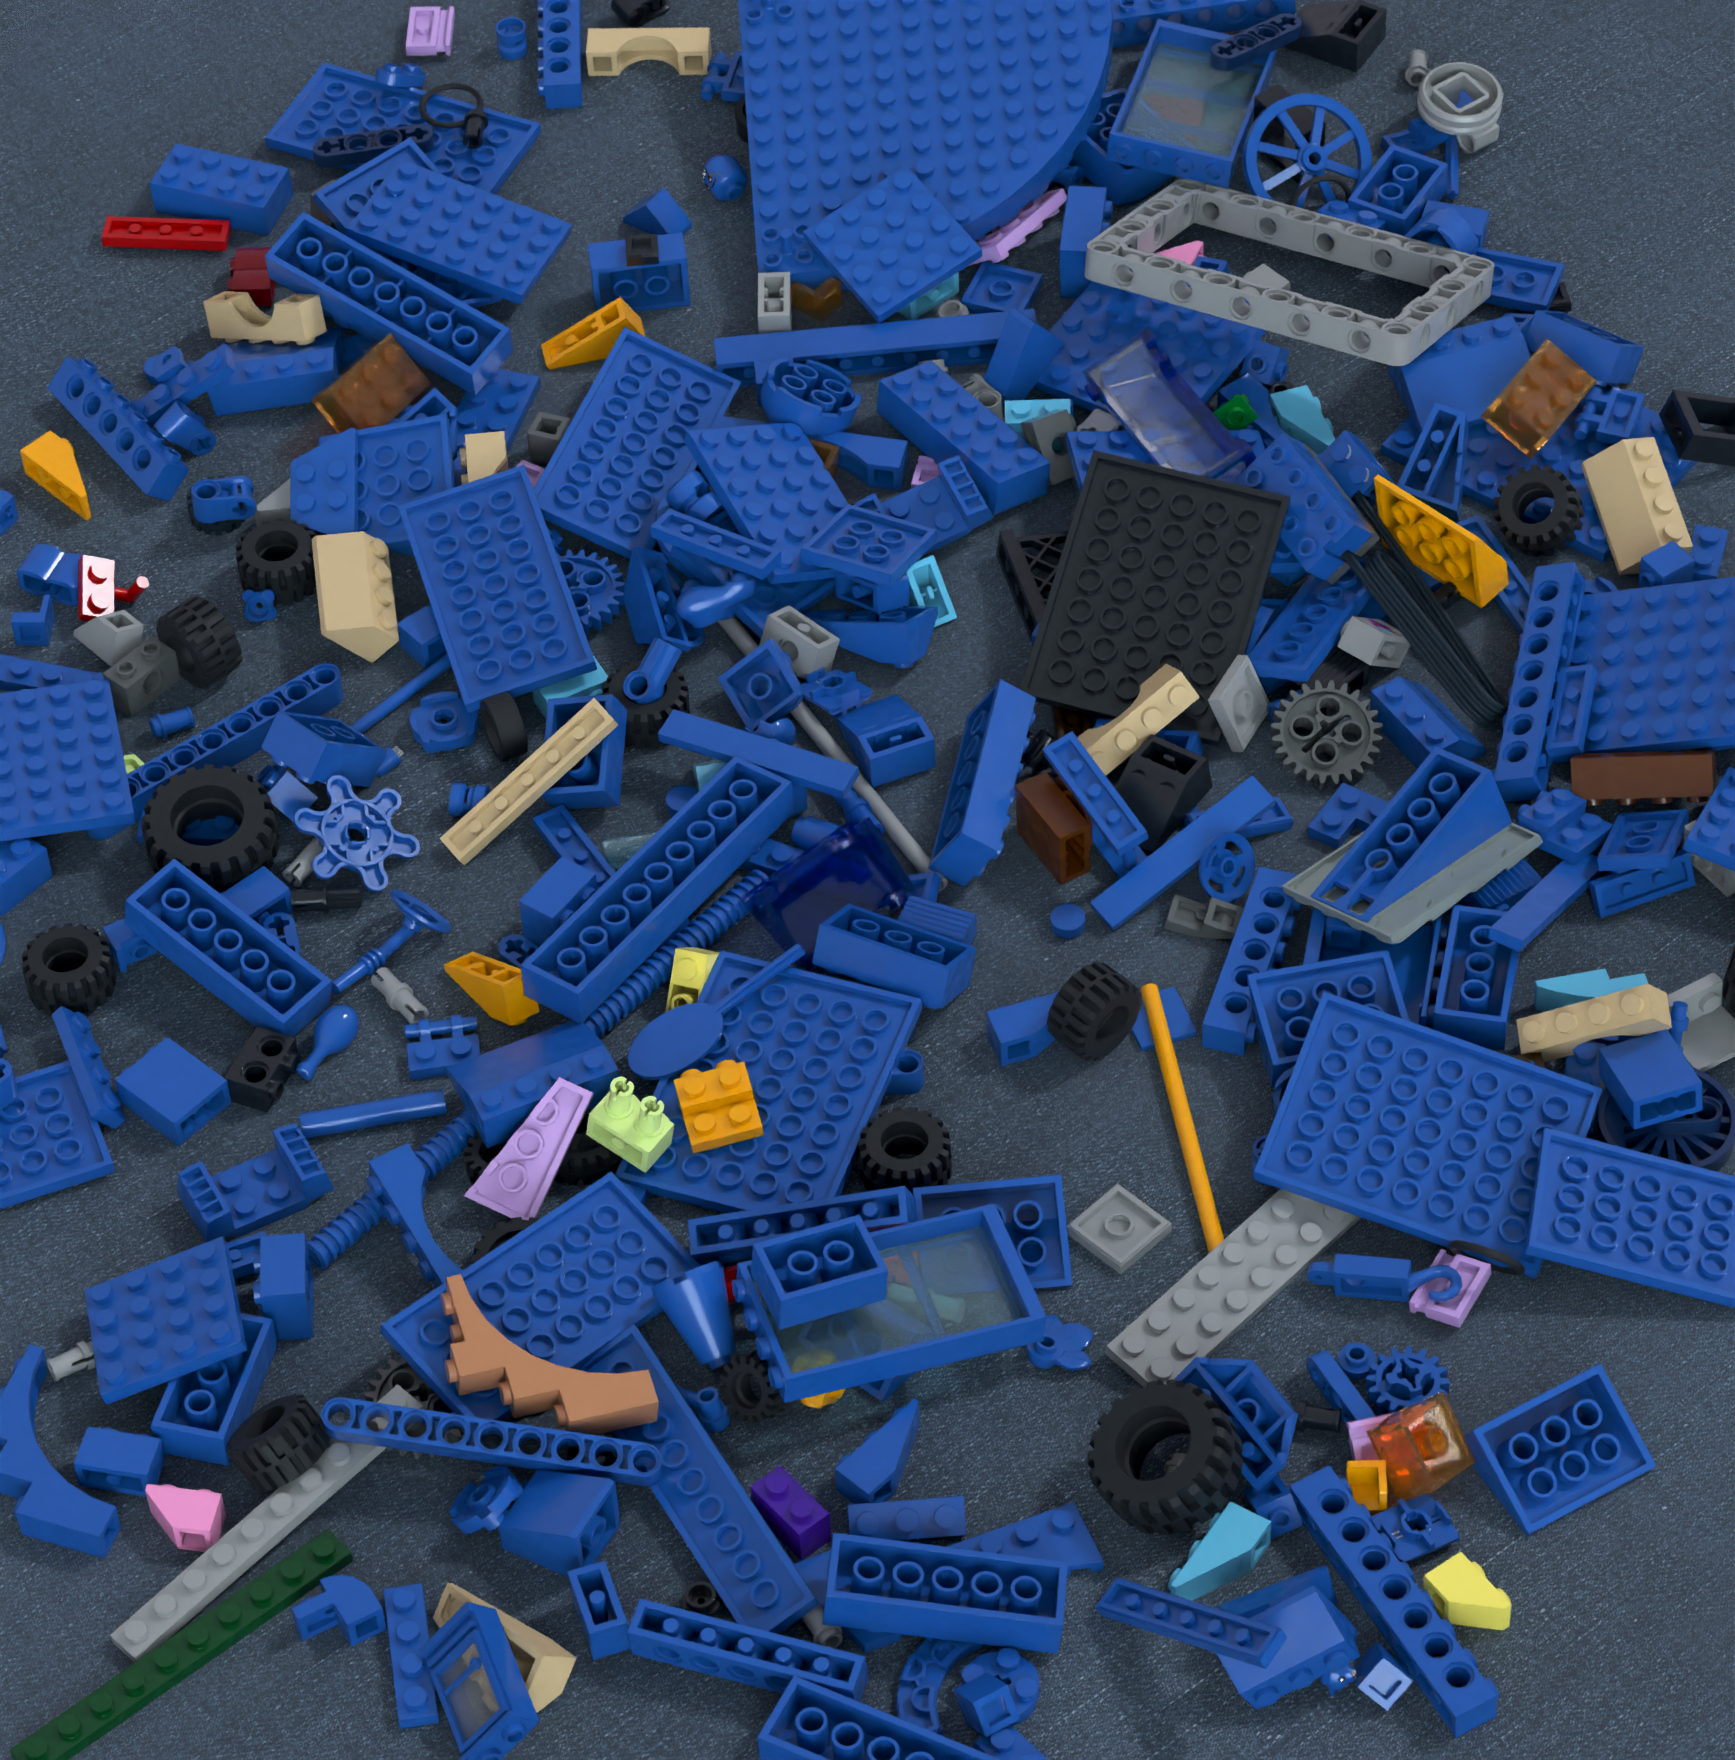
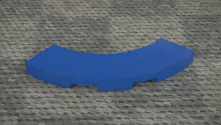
M926 1637V1640L918 1647L915 1653L910 1655L903 1668L897 1694V1717L943 1736V1728L937 1714V1699L941 1685L958 1662L972 1652L983 1648V1644Z

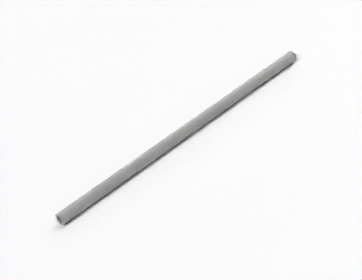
M736 617L717 621L745 657L759 647ZM802 700L799 706L790 713L826 757L854 765ZM859 771L860 775L852 786L854 791L861 799L866 800L871 805L873 815L884 826V830L919 873L931 872L932 870L928 869L930 858ZM937 873L942 878L939 888L940 892L947 886L948 881L942 874Z

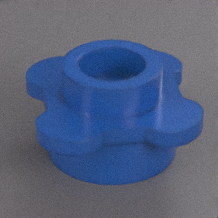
M250 589L244 591L242 594V600L246 604L244 617L247 620L256 622L274 619L277 615V610L273 606L275 593L271 589H264L263 592H254ZM260 602L263 606L258 607L256 604Z

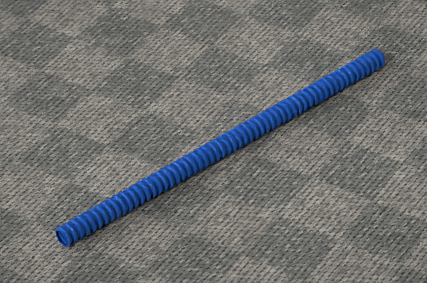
M757 869L752 870L749 876L743 877L741 882L736 883L718 901L713 902L711 907L706 908L695 920L689 922L688 926L683 927L680 933H676L672 939L666 941L665 946H660L657 952H653L584 1023L598 1038H602L605 1032H609L621 1019L626 1018L628 1012H633L636 1006L641 1005L652 993L657 992L661 986L666 984L667 980H671L675 948H709L713 942L720 939L721 935H725L744 916L749 915L751 910L756 909L760 903H763L766 897H770L774 893V887L769 877ZM463 1110L459 1115L460 1117H455L451 1122L452 1124L445 1125L443 1130L438 1131L435 1137H431L427 1141V1144L421 1145L419 1151H414L425 1169L426 1184L429 1181L428 1179H433L436 1177L437 1172H442L445 1166L450 1165L453 1159L460 1157L461 1152H464L465 1147H468L467 1141L470 1137L475 1139L474 1133L477 1132V1129L467 1110ZM371 1191L362 1194L361 1199L354 1201L353 1206H348L345 1209V1213L338 1214L337 1220H331L328 1227H323L320 1230V1234H314L311 1238L312 1241H307L310 1262L320 1269H326L329 1262H334L337 1259V1255L344 1254L346 1248H351L354 1245V1241H359L362 1238V1234H368L371 1227H376L379 1224V1220H384L386 1218L383 1210L385 1204L381 1197L375 1198Z

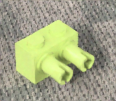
M616 1077L610 1083L608 1094L590 1112L586 1135L646 1173L671 1145L674 1123L663 1114L664 1104L661 1100L656 1105L657 1098L648 1096L640 1102L632 1094L634 1091L633 1083L629 1081L626 1085L627 1078Z

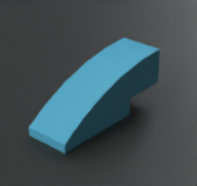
M1606 969L1535 981L1534 1007L1536 1010L1546 1012L1644 985L1648 981L1645 973L1609 979Z

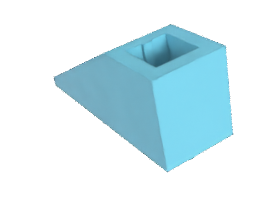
M1307 385L1270 394L1272 414L1287 435L1308 445L1313 452L1321 454L1336 440L1333 436V428L1329 418H1324L1322 415L1318 397L1312 396Z
M1230 1501L1222 1514L1217 1512L1213 1516L1208 1527V1533L1202 1541L1197 1540L1193 1544L1188 1555V1561L1182 1569L1177 1568L1171 1575L1168 1582L1170 1594L1193 1601L1250 1572L1270 1545L1271 1521Z

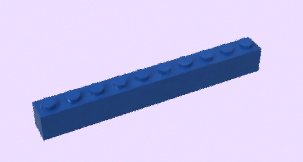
M1034 309L1018 310L1036 322ZM1010 311L714 338L716 370L741 381L740 386L756 385L754 361L773 360L783 357L793 358V363L805 364L807 359L817 361L839 371L845 376L899 372L918 366V362L939 359H944L945 367L986 364L991 361Z

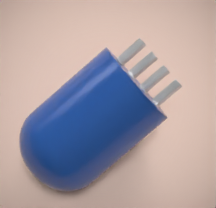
M388 746L385 749L387 753L377 771L376 777L385 776L402 762L399 757L404 752L398 746L393 749Z

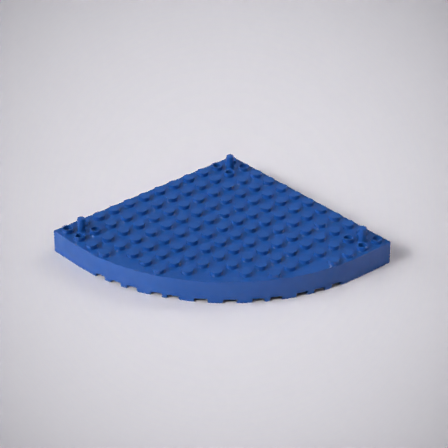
M738 0L758 273L790 272L792 297L849 290L804 239L803 231L905 165L908 166L974 241L978 243L983 241L985 235L997 226L1001 229L1019 215L1018 211L1029 201L1034 202L1047 190L1049 187L1048 183L1057 173L1061 174L1073 158V152L1079 143L1084 142L1090 123L1094 122L1099 112L1102 95L1108 84V75L1112 63V49L1114 45L1112 0Z

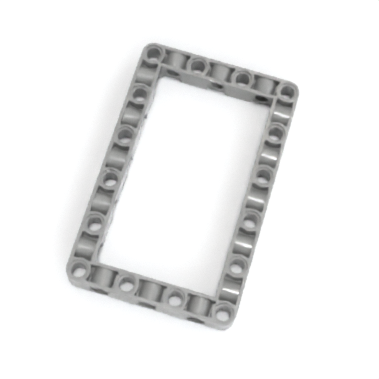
M1184 178L1174 181L1088 242L1084 275L1093 282L1383 364L1403 366L1412 362L1490 297L1495 265L1491 260L1233 189ZM1270 219H1272L1275 222L1276 226L1272 224ZM1196 223L1429 288V291L1422 297H1416L1402 309V313L1396 318L1383 319L1365 314L1360 310L1331 302L1318 301L1274 286L1250 282L1231 274L1189 265L1184 261L1153 252L1191 224ZM1328 235L1332 237L1334 242L1329 239ZM1386 251L1391 254L1392 258L1387 255ZM1444 266L1448 268L1450 274L1445 271ZM1363 332L1368 335L1369 339L1364 336Z

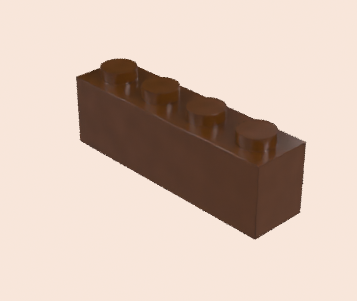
M1715 750L1587 753L1573 755L1570 758L1572 792L1574 795L1587 800L1586 806L1603 804V799H1617V804L1619 805L1638 803V798H1652V803L1665 804L1672 803L1673 797H1687V802L1700 803L1707 802L1708 796H1712L1717 788Z

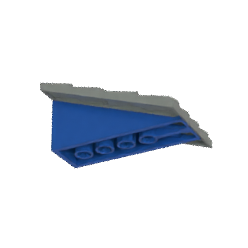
M1435 747L1364 832L1283 884L1282 889L1285 894L1293 897L1297 902L1313 906L1321 910L1326 916L1345 921L1352 928L1366 931L1382 942L1398 944L1427 921L1437 919L1469 892L1479 890L1504 869L1508 871L1541 845L1543 841L1539 834L1512 823L1491 770L1439 747Z

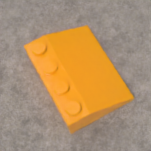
M1379 474L1374 477L1378 516L1413 565L1442 584L1448 581L1452 582L1457 587L1454 590L1455 592L1459 591L1461 596L1480 608H1483L1509 585L1507 562L1479 537ZM1381 537L1382 545L1391 550Z

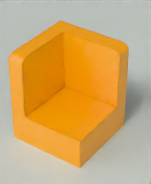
M1386 1460L1347 1461L1346 1480L1351 1487L1352 1497L1357 1504L1365 1505L1371 1516L1387 1510Z

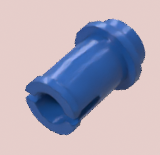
M189 706L164 715L156 713L154 718L149 719L150 729L154 738L161 737L166 739L168 734L195 727L194 716Z

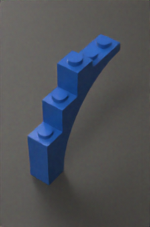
M30 1344L23 1357H19L16 1360L12 1377L8 1384L0 1389V1493L19 1498L15 1506V1517H17L22 1535L105 1559L121 1530L116 1506L91 1497L67 1482L48 1462L37 1444L35 1437V1412L38 1396L49 1370L46 1364L44 1348Z

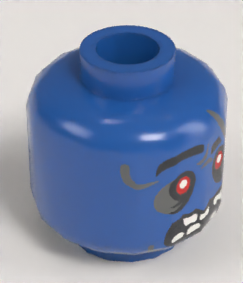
M715 155L705 163L702 181L716 200L728 201L735 200L743 194L748 183V176L733 156Z

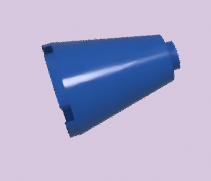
M714 1261L684 1272L683 1275L674 1279L669 1278L651 1287L653 1296L701 1366L709 1364L711 1370L731 1363L730 1355L736 1353L724 1269L720 1261Z

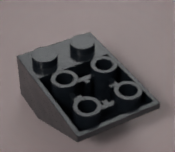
M1362 0L1305 5L1296 15L1302 21L1300 36L1297 40L1284 47L1357 73L1386 37L1387 9Z
M1150 735L1130 757L1115 789L1147 831L1149 839L1138 846L1142 851L1152 854L1161 847L1186 818V814H1189L1213 785L1208 758Z

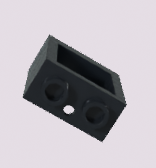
M1278 84L1254 96L1253 122L1271 104L1292 95ZM1306 106L1286 109V112L1309 144L1314 113ZM1274 117L1263 131L1260 141L1297 150L1296 144L1285 136V128L1277 117ZM1324 121L1320 146L1325 145L1326 123ZM1263 153L1282 170L1293 165L1291 159ZM1310 154L1309 160L1312 164H1314L1315 157L1312 154ZM1297 173L1291 178L1299 184L1301 174Z
M1673 390L1661 409L1659 416L1679 459L1735 466V398ZM1699 423L1724 426L1727 434L1703 431Z

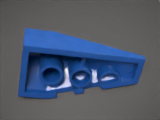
M908 606L907 608H898L896 611L887 612L886 614L882 613L881 615L865 609L851 612L849 615H846V610L844 609L805 611L802 614L839 638V647L879 663H893L895 668H908L913 666L916 660L926 655L938 616V607Z

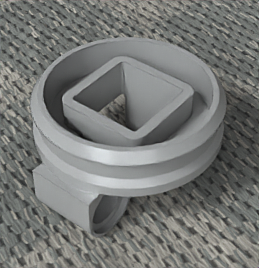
M1454 62L1438 66L1423 77L1420 86H1418L1417 107L1426 123L1441 132L1456 135L1458 144L1467 154H1472L1497 141L1500 126L1496 122L1501 114L1503 90L1498 80L1491 73L1474 64ZM1460 89H1463L1475 101L1458 109L1455 105L1459 101Z

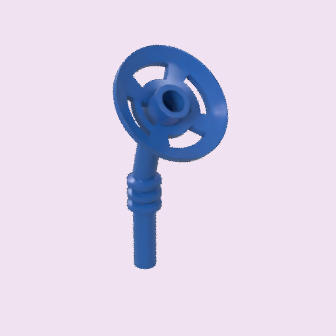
M1196 805L1190 813L1199 812L1198 806ZM1220 833L1209 841L1201 855L1199 863L1201 885L1210 898L1213 897L1225 902H1233L1245 894L1252 883L1255 873L1253 848L1249 841L1238 833ZM1226 841L1233 842L1239 848L1240 853L1234 855L1230 850L1224 849ZM1240 866H1243L1241 877L1233 887L1232 884L1238 877ZM1211 879L1213 882L1220 884L1222 893L1212 889L1208 880Z
M393 889L390 895L396 906L405 915L402 919L404 924L377 949H370L369 952H366L357 959L356 965L333 980L332 992L338 995L363 976L372 975L385 965V960L414 935L415 932H420L423 927L436 932L449 933L452 926L442 915L426 903L402 890Z

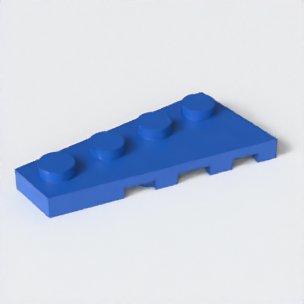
M1074 1502L947 1546L1068 1562L1067 1575H1071V1570L1090 1568V1572L1104 1570V1560Z

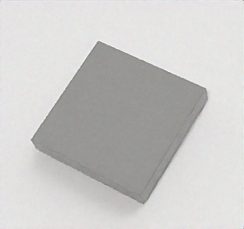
M1237 655L1208 699L1231 751L1243 752L1268 714L1267 705L1270 703L1248 655Z
M1118 1183L1067 1225V1233L1071 1238L1119 1274L1124 1273L1172 1232L1171 1222Z

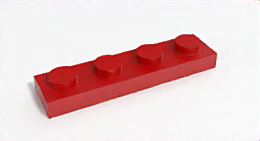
M107 216L101 239L103 247L226 251L232 229L230 220Z

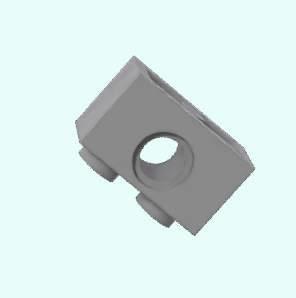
M788 605L767 616L759 646L768 639L775 640L780 649L787 652L790 656L793 672L799 678L806 680V675L825 667V673L831 671L840 639Z

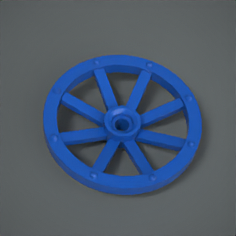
M1297 94L1271 104L1255 119L1244 143L1243 171L1248 188L1252 195L1269 200L1273 199L1267 193L1268 190L1297 173L1301 174L1298 184L1299 188L1303 183L1311 179L1313 175L1314 177L1325 175L1324 169L1354 179L1355 181L1351 189L1352 195L1372 169L1370 143L1361 123L1344 105L1323 95ZM1296 106L1314 107L1309 144L1286 112V109ZM1327 111L1338 118L1347 128V131L1326 145L1320 146L1324 114ZM1274 117H1277L1298 147L1297 150L1260 141L1263 131ZM1353 139L1357 151V169L1328 159L1327 155ZM1257 152L1291 159L1293 165L1261 182L1257 168ZM1310 154H1312L1315 157L1314 164H1312L1309 160ZM1328 181L1317 183L1325 203H1328L1330 200H1336ZM1309 188L1301 194L1296 207L1303 208Z

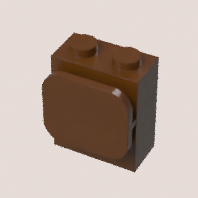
M1045 771L1015 785L1017 833L1057 882L1062 885L1090 872V848L1093 845L1092 820L1062 779L1058 776L1053 781Z

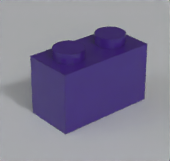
M781 1465L750 1486L751 1500L775 1536L801 1561L831 1541L830 1514Z

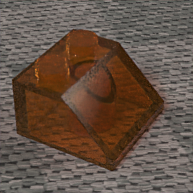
M1444 1392L1396 1412L1366 1431L1379 1460L1386 1461V1475L1397 1499L1403 1498L1406 1500L1432 1493L1476 1462Z

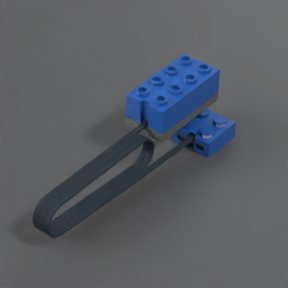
M1347 430L1318 457L1308 445L1282 432L1236 478L1237 482L1242 486L1290 497V505L1280 538L1306 572L1334 584L1351 567L1458 707L1477 725L1488 729L1490 725H1493L1508 710L1506 699L1416 567L1368 503L1370 499L1376 500L1375 476L1379 474L1391 483L1394 481L1361 439ZM1363 512L1404 569L1388 554L1379 550L1364 563L1366 571L1354 557L1355 554L1362 557L1380 539V536L1362 515Z

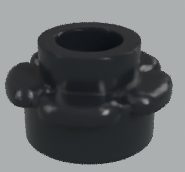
M697 1581L687 1587L681 1603L684 1610L708 1616L715 1614L719 1609L720 1603L718 1599L720 1596L710 1583Z

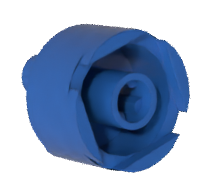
M1451 207L1436 209L1426 213L1405 235V237L1471 255L1474 254L1475 248L1478 246V239L1470 225ZM1444 266L1445 271L1450 274L1448 268Z

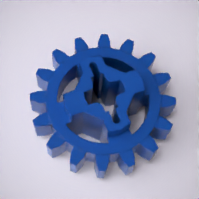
M1406 1346L1405 1353H1399L1393 1347L1391 1348L1390 1357L1380 1353L1377 1364L1371 1363L1369 1365V1375L1366 1376L1369 1403L1376 1402V1412L1378 1414L1386 1410L1389 1413L1421 1407L1424 1410L1423 1416L1425 1418L1426 1412L1436 1416L1438 1414V1405L1445 1406L1450 1383V1380L1447 1379V1368L1439 1367V1357L1437 1356L1427 1359L1426 1349H1421L1418 1354L1412 1353L1411 1346Z

